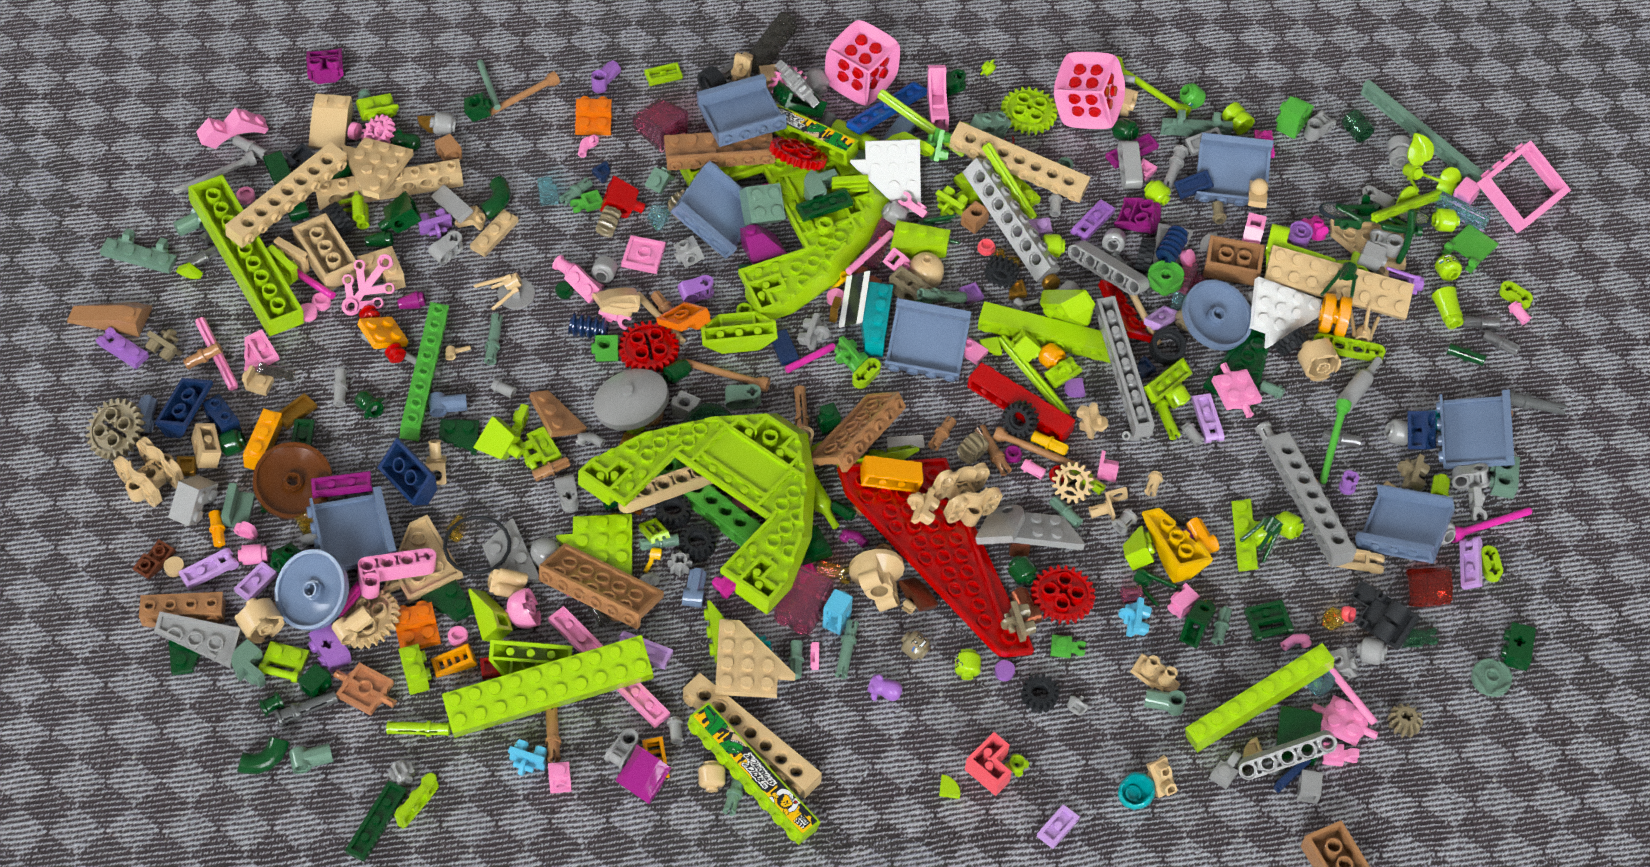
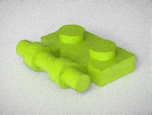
M544 426L527 433L528 441L523 442L520 438L517 446L524 449L522 454L525 459L524 462L531 470L539 468L536 464L539 461L546 465L548 461L552 463L562 458L560 451ZM532 448L536 452L533 455H531L529 452V450Z

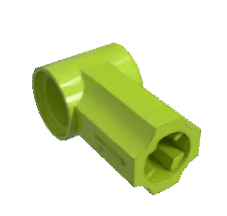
M1440 473L1433 476L1430 494L1446 495L1449 497L1450 479L1447 475Z

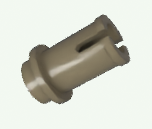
M1215 201L1212 204V220L1216 224H1223L1227 219L1223 203Z

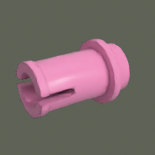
M1515 301L1508 307L1510 309L1509 312L1513 313L1522 325L1530 321L1531 316L1523 309L1522 303Z
M1025 459L1021 466L1024 473L1028 472L1040 480L1047 470L1032 462V459Z

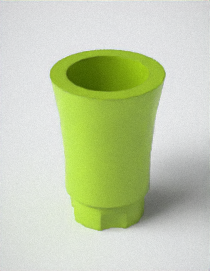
M1448 286L1435 291L1431 298L1437 306L1448 329H1455L1463 325V314L1458 302L1456 288Z

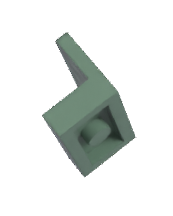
M229 483L221 514L225 527H235L237 523H242L243 521L249 523L255 494L239 492L237 483Z

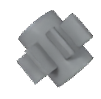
M679 551L676 554H671V560H668V567H671V574L675 573L681 577L685 573L689 574L692 561L689 560V554Z
M405 760L394 762L391 765L392 770L388 771L391 782L398 783L400 786L410 784L413 781L412 776L416 775L412 763L406 764Z

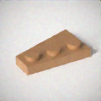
M549 390L530 393L529 398L550 437L586 433L587 427Z

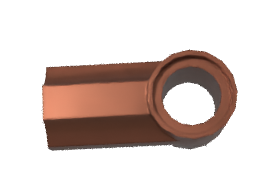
M1019 587L1011 592L1012 601L1016 600L1018 605H1029L1030 617L1023 618V621L1034 620L1035 624L1041 623L1042 615L1037 605L1034 606L1027 588Z

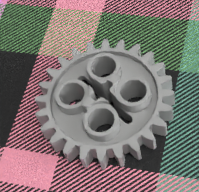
M782 60L775 64V67L781 73L780 77L787 83L788 88L814 108L819 101L814 96V91L810 88L807 81L792 67H788Z

